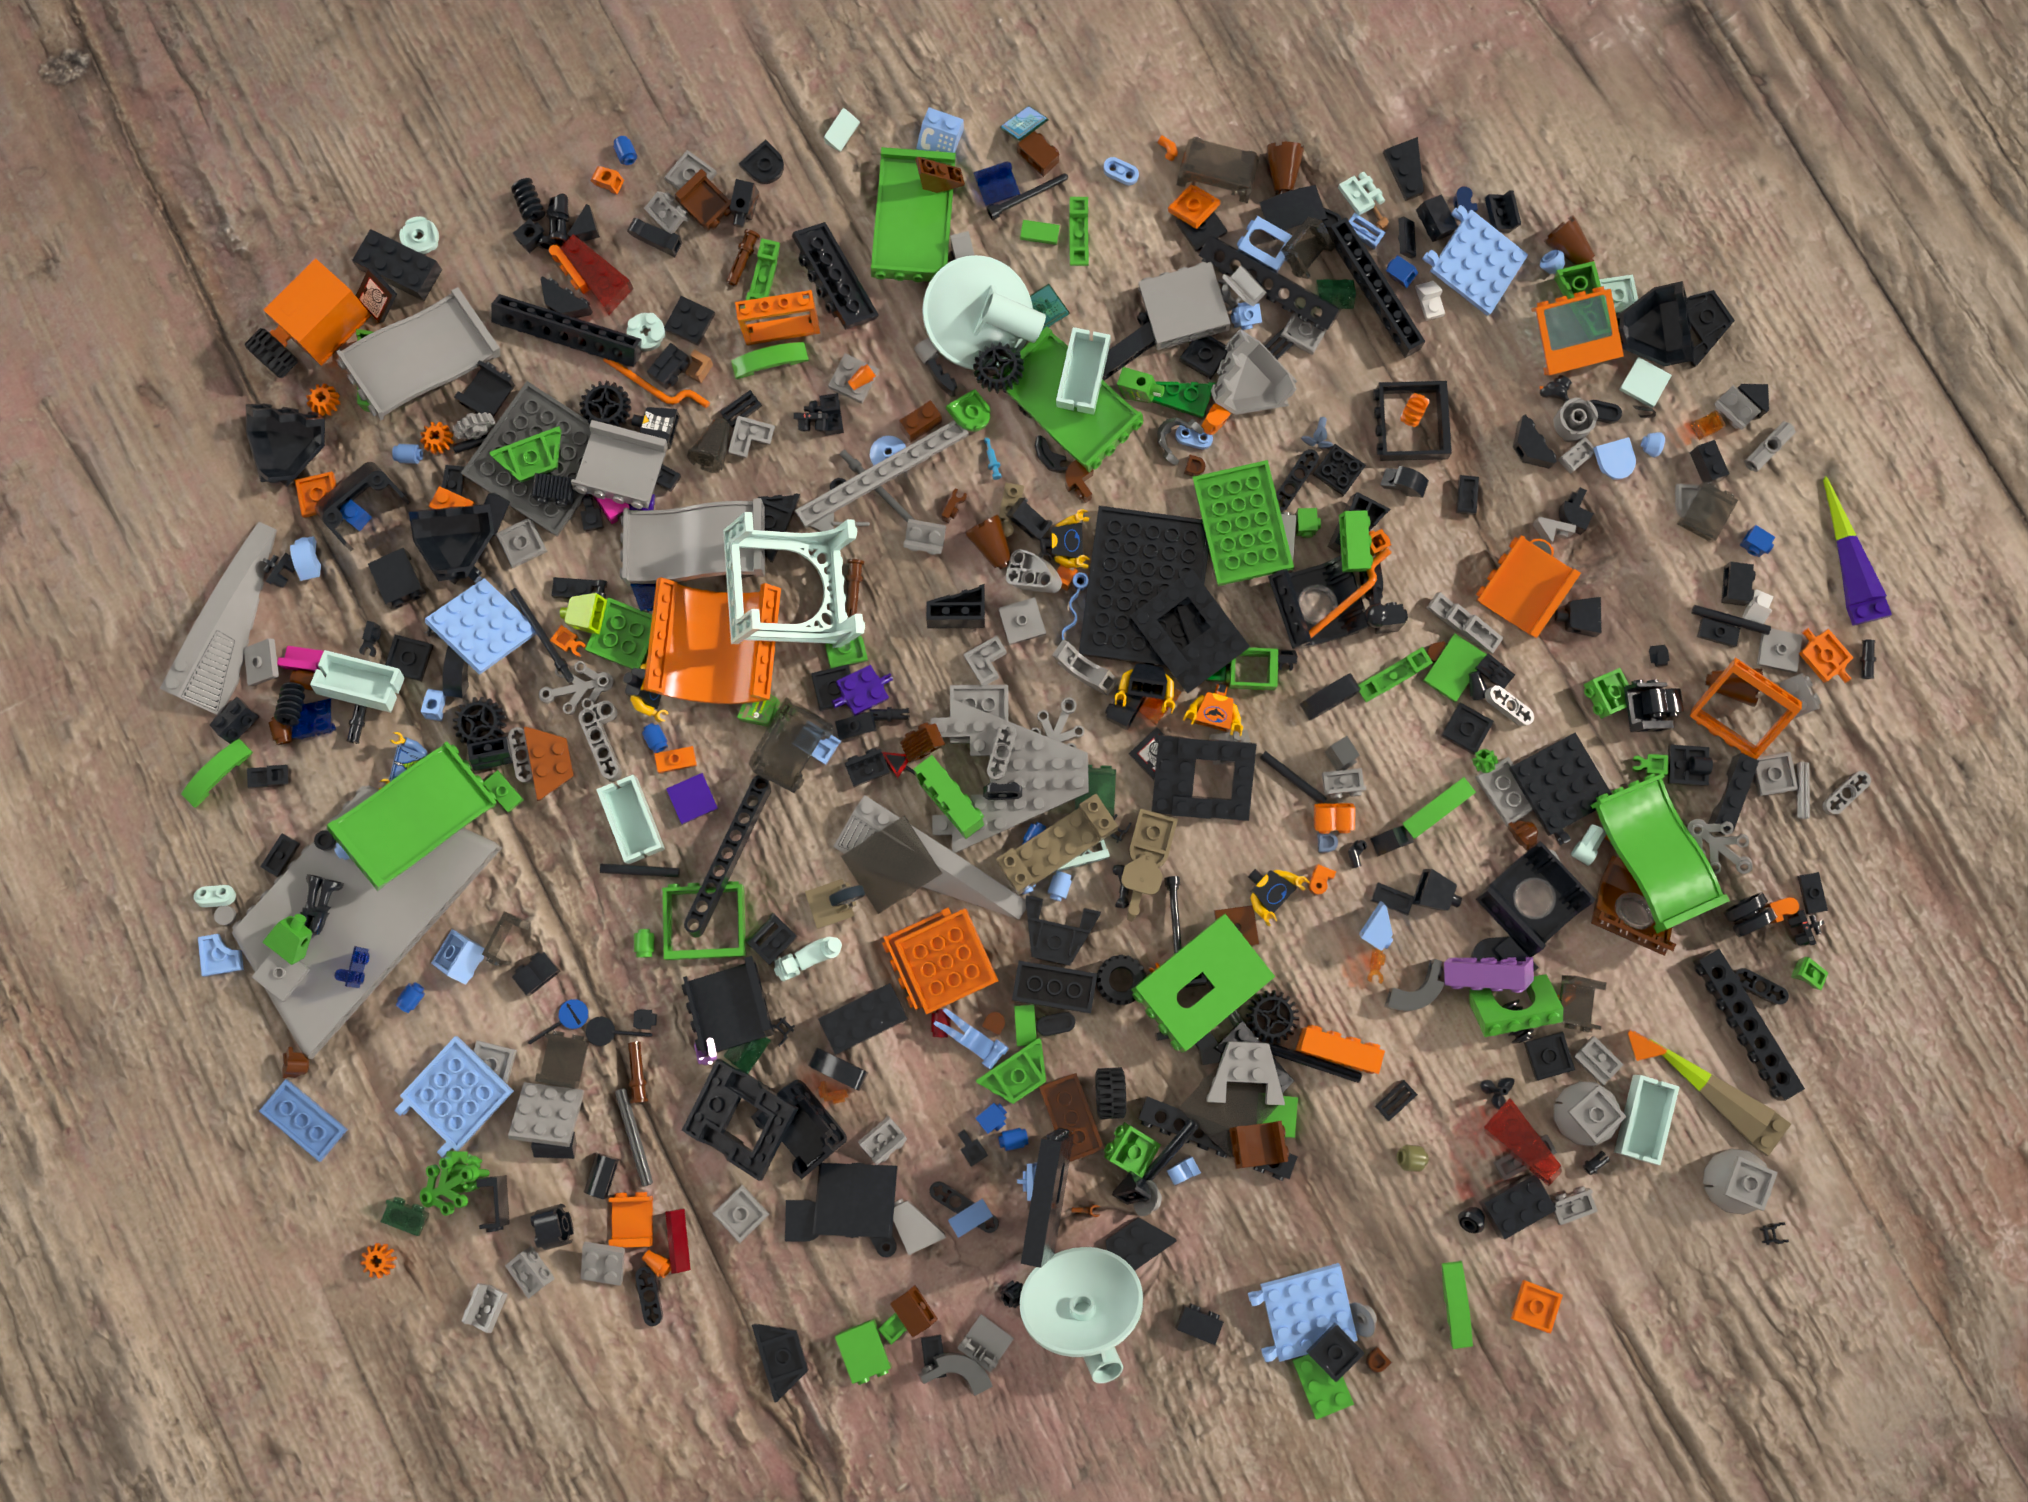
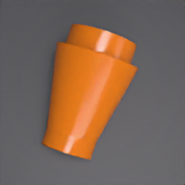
M866 364L861 366L847 382L855 391L857 388L874 381L873 378L876 375Z
M650 1250L643 1255L642 1260L658 1277L665 1278L671 1271L670 1259Z

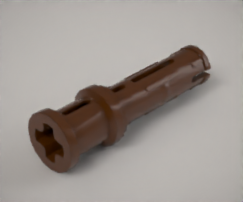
M745 229L744 231L745 236L742 243L738 245L737 257L726 279L728 284L735 287L738 285L749 256L754 253L753 248L756 241L760 239V235L750 229Z
M859 559L847 560L849 564L848 575H846L848 589L845 612L847 613V618L850 617V614L851 616L857 614L859 583L863 581L861 572L862 565H864V561Z
M641 1042L628 1043L631 1070L629 1087H631L632 1092L630 1104L648 1102L645 1090L647 1081L643 1076Z

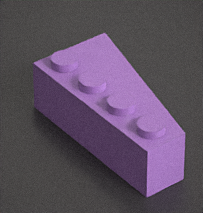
M1495 957L1483 958L1481 961H1477V958H1448L1444 962L1445 985L1451 986L1453 989H1462L1463 987H1471L1472 990L1491 988V991L1511 989V992L1519 993L1526 990L1534 981L1533 957H1526V961H1517L1516 957H1507V959L1497 961Z

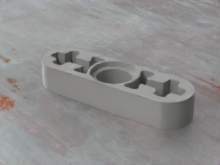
M1493 686L1486 690V701L1519 726H1526L1533 722L1534 714L1532 710L1502 687ZM1507 701L1512 703V711L1507 709Z
M1003 724L999 728L987 767V774L994 780H1000L1005 776L1016 739V729L1010 724ZM1007 728H1010V732H1012V736L1007 737V742H1010L1009 746L1005 743H999L1000 739L1004 741L1005 735L1002 731H1006ZM1004 746L1007 749V755L1000 758L997 756L996 751L999 747ZM994 758L999 761H1005L1004 765L1000 763L999 769L1002 771L1001 774L998 773L996 776L991 771L992 768L997 766V762H993Z
M515 727L508 734L515 775L520 782L530 783L533 781L524 730L520 727ZM517 732L523 735V737H520V743L522 745L525 744V746H519L518 740L514 739L517 736ZM520 750H525L527 752L526 759L518 760L517 753ZM519 764L525 765L526 771L530 772L527 775V779L521 776L524 773V769L522 766H518Z
M1865 771L1852 774L1823 802L1824 812L1828 815L1841 813L1870 785V775ZM1859 777L1863 778L1861 784L1853 786L1859 780ZM1844 788H1848L1851 791L1849 799L1842 795ZM1840 800L1841 802L1835 805L1836 809L1831 810V803Z

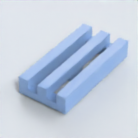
M1356 213L1349 220L1361 241L1373 249L1376 248L1386 233ZM1355 220L1356 222L1360 223V224L1363 225L1364 227L1359 226L1358 224H1356V223L1353 222V221ZM1367 229L1377 234L1378 237L1370 233Z

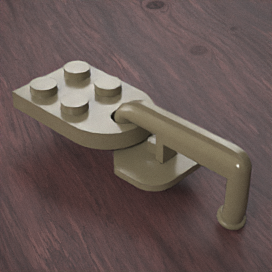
M1141 808L1129 848V856L1132 862L1125 865L1121 878L1123 886L1133 890L1127 913V920L1130 922L1134 921L1140 912L1139 903L1142 893L1154 895L1160 889L1163 875L1159 868L1165 864L1168 858L1178 821L1176 818Z

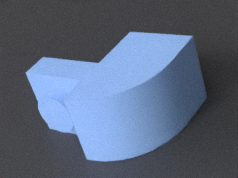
M314 536L302 537L295 540L294 545H290L293 565L301 581L320 577L321 564L315 554L317 542Z

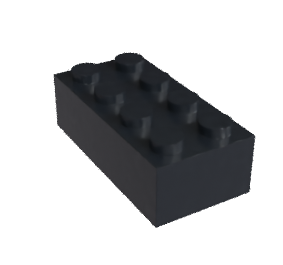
M372 229L369 230L352 259V262L359 270L366 273L368 269L373 268L387 284L422 301H425L442 271L436 260Z
M1019 960L1012 1001L1091 1014L1097 973Z
M891 983L818 1018L835 1055H839L909 1020Z

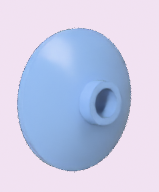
M883 436L877 439L870 449L872 464L880 463L906 448V445L895 436ZM888 449L892 451L889 455L885 454V451Z

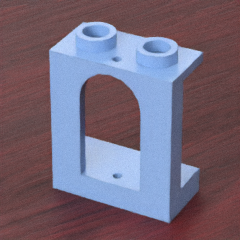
M1257 216L1255 221H1250L1246 228L1248 230L1246 236H1241L1236 246H1238L1239 251L1278 272L1295 245L1296 238ZM1254 230H1263L1284 242L1276 258L1250 243L1249 238Z

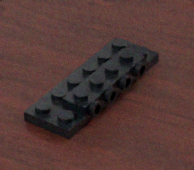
M826 222L793 232L792 238L800 250L799 264L807 269V277L811 283H815L818 297L824 299L826 311L829 314L832 313L834 318L838 317L845 330L877 319L879 314Z

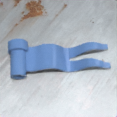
M1082 572L1075 574L1073 577V584L1077 592L1069 601V610L1075 620L1064 627L1062 640H1065V632L1077 623V614L1072 608V602L1078 597L1079 591L1084 590L1088 584V577Z
M944 1008L943 1011L965 1034L963 1035L937 1021L933 1024L984 1059L982 1064L992 1070L1002 1054L1005 1055L1009 1048L998 1039L993 1042L953 1012Z

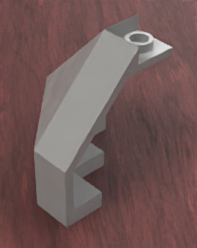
M1240 329L1227 343L1225 350L1228 352L1225 360H1221L1217 372L1219 375L1217 384L1212 386L1211 393L1215 403L1235 415L1289 406L1287 399L1296 391L1295 383L1297 380L1260 341Z

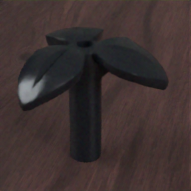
M1509 1077L1499 1080L1497 1087H1495L1493 1081L1483 1080L1480 1082V1087L1485 1094L1494 1093L1491 1102L1496 1109L1503 1111L1506 1105V1099L1503 1095H1507L1512 1089L1515 1079Z

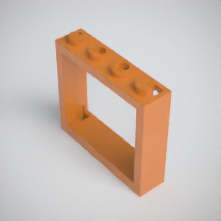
M812 290L735 302L737 319L746 346L821 334ZM809 295V298L803 299V296ZM810 312L809 315L746 324V321Z
M1735 657L1693 706L1690 717L1696 721V724H1702L1708 728V731L1714 736L1723 738L1729 746H1735L1741 750L1742 754L1758 759L1800 712L1802 701ZM1732 673L1787 708V711L1756 745L1702 710L1704 705Z

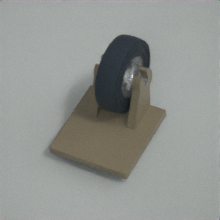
M843 879L805 891L817 929L854 917L852 908L856 906L855 900L865 896L863 886L850 887L849 883L844 884Z

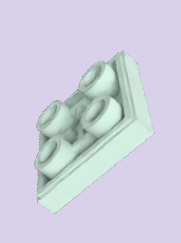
M1638 357L1619 390L1653 408L1672 375Z

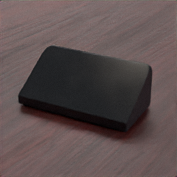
M489 493L484 504H490L494 528L493 535H496L510 501L496 493Z

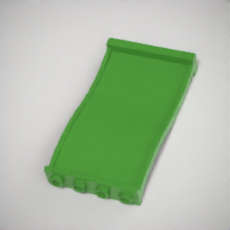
M881 147L871 277L880 280L888 278L897 281L930 282L934 275L948 264L953 189L939 193L924 190L915 158L921 157L955 167L956 153Z
M1046 326L1035 343L1029 342L1020 351L1021 358L1024 361L1022 365L1024 366V372H1021L1023 378L1018 379V385L1013 384V390L1007 387L1006 394L1016 401L1064 450L1090 473L1101 465L1102 460L1106 456H1111L1120 443L1123 444L1129 438V434L1133 430L1136 431L1142 426L1144 421L1143 414L1129 405L1103 379L1094 415L1078 412L1077 407H1074V411L1058 408L1056 399L1068 346ZM1011 369L1010 372H1007L1004 378L1007 377L1013 369Z
M445 742L441 747L412 765L364 802L335 821L333 820L327 824L329 833L377 891L415 865L476 818L495 807L497 803L495 801L497 799L491 790H486L481 777L473 774L471 765L467 760L460 758L458 755L460 753L453 744L450 745L448 742Z
M1653 773L1643 778L1644 781L1641 783L1639 780L1628 784L1629 788L1624 789L1623 786L1615 789L1610 796L1607 793L1597 797V802L1591 805L1592 809L1596 808L1602 826L1615 851L1642 891L1656 925L1653 927L1657 934L1730 901L1727 894L1722 893L1715 873L1703 851L1676 812L1662 779L1665 777L1663 773L1655 776Z

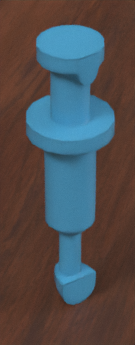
M984 438V442L988 447L987 455L990 463L988 469L993 470V480H998L1002 478L1001 473L998 471L1001 464L996 460L994 449L990 445V439Z

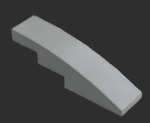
M1441 592L1436 593L1426 607L1454 630L1491 654L1494 653L1503 640L1502 636L1478 616L1471 615L1459 604H1454Z

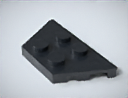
M800 494L758 497L762 499L764 504L765 531L786 532L800 500ZM765 549V557L773 563L778 550Z
M1140 1217L1105 1240L1107 1251L1120 1256L1134 1271L1177 1242L1176 1238Z
M755 1323L752 1324L753 1332L773 1400L776 1403L808 1372L809 1368L796 1329Z

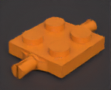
M1809 628L1805 629L1802 634L1809 642L1798 654L1822 682H1828L1835 675H1839L1844 683L1850 681L1852 678L1844 669L1854 657L1829 628L1818 636H1815Z

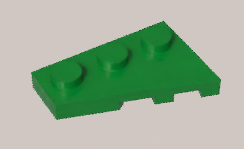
M1156 381V384L1164 386L1165 390L1162 397L1154 396L1152 402L1203 419L1211 396V389L1215 382L1203 384L1198 382Z

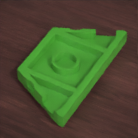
M559 426L489 453L522 483L534 478L535 473L546 474L557 470L561 428Z
M1038 1038L977 1079L976 1082L1014 1104L1046 1082L1041 1039Z

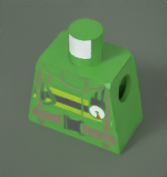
M1126 367L1122 368L1117 382L1124 399L1151 403L1154 396L1162 397L1165 390L1164 386L1156 384L1152 375Z
M770 694L769 700L742 704L737 718L742 722L770 727L773 719L783 723L787 712L778 709L780 705L779 699Z

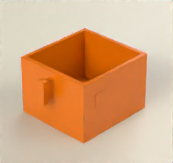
M316 258L263 309L278 325L275 330L272 329L269 332L284 347L288 345L287 341L291 338L321 366L356 332V329H359L372 316L352 290Z

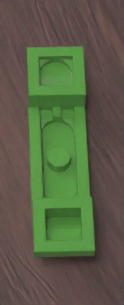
M1070 197L1069 200L1070 266H1089L1088 197Z
M761 238L757 254L758 260L750 292L747 293L746 300L769 297L777 266L780 242Z
M797 342L755 350L731 360L735 379L754 375L756 371L788 363L795 365L809 360L804 342Z
M1421 647L1389 668L1360 683L1359 687L1361 690L1359 693L1367 703L1433 664L1425 649Z
M237 739L206 763L190 780L181 795L196 808L210 795L209 791L236 765L240 766L253 752L241 739Z

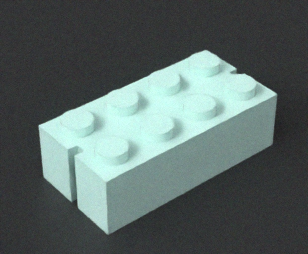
M1073 327L1056 399L1058 408L1074 411V407H1077L1078 412L1094 415L1111 342L1109 334L1093 331V341H1090L1089 330Z
M324 650L318 664L320 670L316 669L310 685L318 695L391 713L397 699L395 693L399 694L405 678L398 668Z
M634 775L617 781V784L622 788L618 789L617 785L611 783L596 789L622 858L628 865L645 858L644 854L651 856L665 850L638 778Z
M1633 1075L1624 1109L1626 1118L1621 1122L1614 1153L1650 1164L1661 1165L1679 1086L1643 1075Z

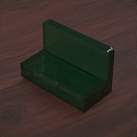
M765 1037L730 1048L726 1051L724 1057L736 1067L749 1073L771 1040Z

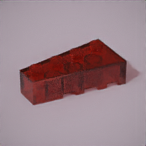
M574 234L561 247L565 256L608 315L634 289L626 276Z
M1509 1098L1484 1126L1485 1133L1545 1184L1550 1186L1562 1173V1167L1512 1099Z

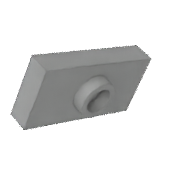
M1584 437L1561 456L1558 461L1571 474L1595 454L1594 446Z

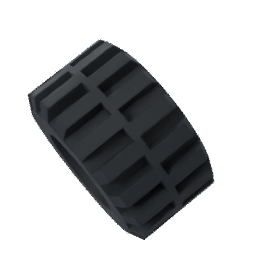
M260 328L244 344L247 350L279 378H283L298 363L297 358L264 328Z
M1128 955L1112 956L1104 961L1097 971V990L1102 998L1106 999L1109 1003L1128 1005L1136 1001L1132 995L1134 992L1131 989L1147 976L1138 960ZM1119 968L1128 970L1133 978L1132 986L1125 992L1114 990L1109 982L1111 973Z
M1122 1067L1097 1068L1095 1073V1091L1099 1119L1124 1118L1126 1115V1083Z

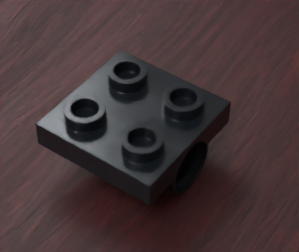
M1669 745L1668 784L1709 786V775L1713 769V760L1709 757V747Z

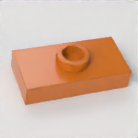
M693 746L654 753L658 773L697 766Z

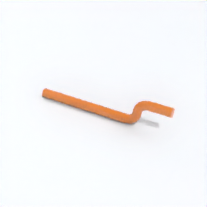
M603 359L604 362L664 403L674 405L685 397H690L705 408L710 405L708 400L692 390H682L674 397H669L622 364Z
M1387 547L1373 558L1371 569L1367 570L1368 581L1309 630L1311 638L1374 586L1377 580V575L1374 571L1375 567L1392 553Z

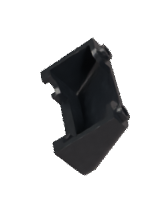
M797 1079L782 1088L777 1095L798 1107L782 1142L796 1158L792 1162V1170L802 1180L845 1144L847 1136L807 1085ZM758 1110L751 1116L755 1125L760 1129H764L770 1117L761 1110Z

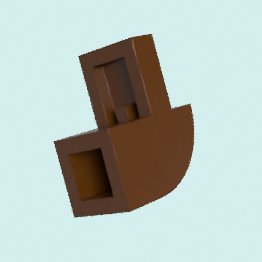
M1077 460L1073 461L1066 470L1065 487L1067 491L1070 492L1075 488L1074 493L1079 500L1083 499L1085 503L1092 499V492L1084 482L1093 476L1094 470L1089 473Z

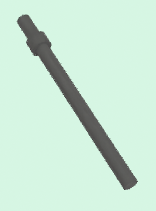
M845 449L841 451L839 455L849 464L848 467L853 472L860 474L865 471L857 459H854ZM882 486L874 489L907 523L909 519L915 520Z

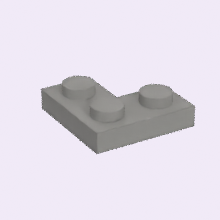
M738 416L728 453L747 458L752 440L770 445L775 426Z
M995 636L963 655L978 681L984 687L999 678L991 662L1004 656L1007 652L999 638Z

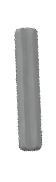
M1799 762L1797 763V785L1799 789L1797 790L1798 819H1809V763Z

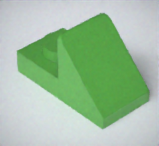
M1803 957L1797 961L1791 977L1805 981L1814 989L1822 990L1828 972L1811 958Z

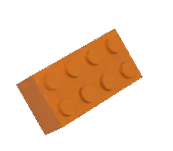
M1315 1025L1301 1028L1295 1051L1369 1074H1379L1385 1050L1380 1049V1045L1371 1042L1362 1044L1360 1043L1361 1039L1351 1036L1342 1038L1341 1033L1331 1030L1325 1033L1322 1032L1321 1027Z

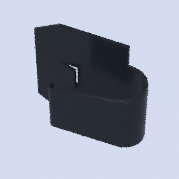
M1632 405L1635 409L1653 412L1651 415H1639L1641 418H1653L1656 416V412L1652 408Z
M1665 644L1650 646L1649 656L1651 663H1654L1656 667L1667 666L1670 659Z
M639 1009L634 1011L633 1027L636 1029L651 1030V1026L657 1025V1014L652 1013V1010Z

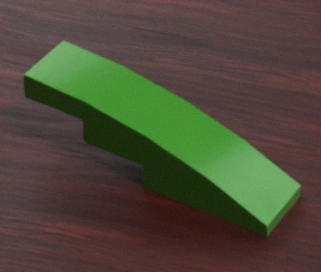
M1463 777L1402 824L1415 839L1475 794L1476 791Z
M1462 1261L1441 1263L1443 1294L1447 1310V1323L1450 1327L1451 1346L1453 1349L1473 1347Z

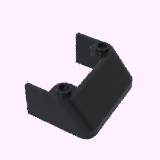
M367 462L320 499L315 505V512L341 543L352 551L354 550L353 547L336 530L343 521V515L340 512L343 504L349 502L350 499L353 501L369 487L374 490H383L388 485L398 493L407 505L410 501L377 464Z

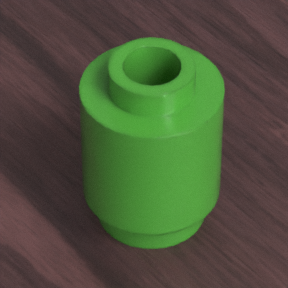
M638 929V933H634V953H636L637 958L652 957V952H654V933H650V929Z

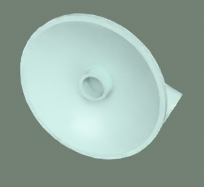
M977 255L955 259L942 267L928 284L922 306L924 326L934 347L950 362L974 370L975 357H980L978 354L979 350L985 352L984 347L991 348L992 343L998 346V343L1001 342L1002 347L1008 343L1010 348H1016V352H1020L1027 341L1035 343L1042 331L1046 318L1045 314L1033 309L1025 284L1010 267L996 259ZM993 358L990 359L986 364L991 363Z
M1078 1247L1054 1254L1041 1268L1036 1267L1030 1273L1022 1288L1020 1313L1027 1332L1039 1345L1053 1353L1069 1357H1083L1090 1375L1096 1383L1110 1382L1122 1373L1123 1364L1115 1346L1121 1343L1133 1331L1139 1321L1143 1308V1292L1136 1272L1120 1256L1099 1248Z

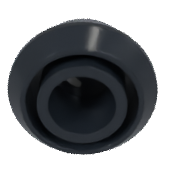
M1468 1207L1459 1213L1458 1221L1465 1231L1473 1234L1480 1233L1484 1230L1485 1215L1477 1207Z

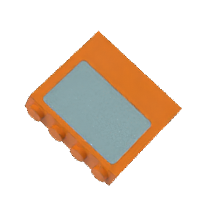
M1604 286L1593 288L1592 293L1586 294L1585 291L1574 293L1573 298L1567 299V296L1555 298L1556 302L1548 303L1547 300L1539 302L1537 307L1531 308L1532 312L1537 314L1547 367L1543 368L1544 375H1553L1624 356L1611 289H1604Z

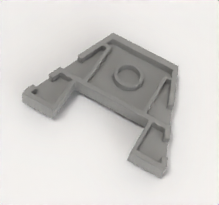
M1228 1041L1206 1101L1226 1103L1227 1081L1266 1083L1265 1104L1285 1105L1270 1045L1258 1042Z

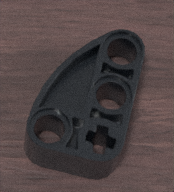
M1349 673L1301 702L1300 706L1309 721L1352 698L1361 688L1353 675Z
M816 1048L808 1064L809 1067L858 1091L861 1090L869 1073L820 1048Z

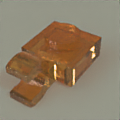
M1372 948L1369 965L1370 972L1367 976L1368 982H1372L1374 975L1378 976V983L1382 984L1383 975L1379 971L1385 963L1386 956L1383 954V950Z

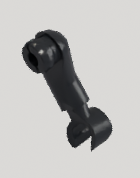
M1118 864L1113 867V874L1118 875L1121 884L1119 890L1120 897L1115 907L1127 908L1129 900L1126 896L1129 894V889L1125 888L1121 881L1125 865Z

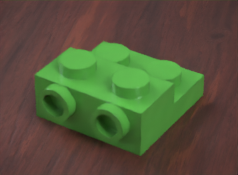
M1618 668L1585 683L1584 693L1594 704V713L1603 719L1627 708L1624 687L1629 684L1621 668Z
M1124 1122L1123 1125H1119L1114 1133L1116 1137L1113 1142L1106 1145L1104 1158L1125 1171H1132L1142 1178L1161 1144Z

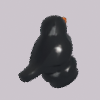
M1559 375L1558 378L1554 379V382H1549L1546 386L1539 387L1540 395L1545 398H1558L1567 402L1570 400L1567 391L1570 389L1572 382L1567 377Z

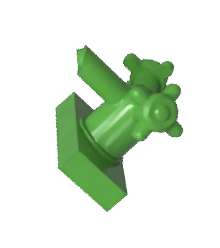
M447 1151L446 1157H451L453 1160V1167L450 1169L448 1181L458 1176L465 1166L475 1165L477 1168H480L482 1159L471 1154L468 1155L467 1151ZM478 1169L479 1177L489 1176L490 1172L488 1169ZM464 1181L451 1190L456 1193H464V1191L471 1192L480 1187H477L476 1181L466 1182V1184Z

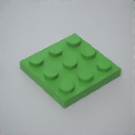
M608 597L600 634L592 633L585 650L629 669L640 668L648 654L652 614Z

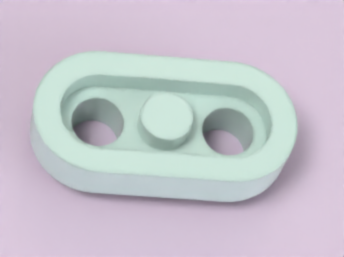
M229 885L204 886L194 893V900L200 907L227 906L236 899V893Z

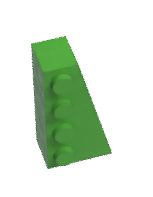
M933 755L913 769L919 785L965 839L984 826L982 819L984 815L982 812L972 806L970 798L960 791L958 784L949 777L947 771L937 762Z

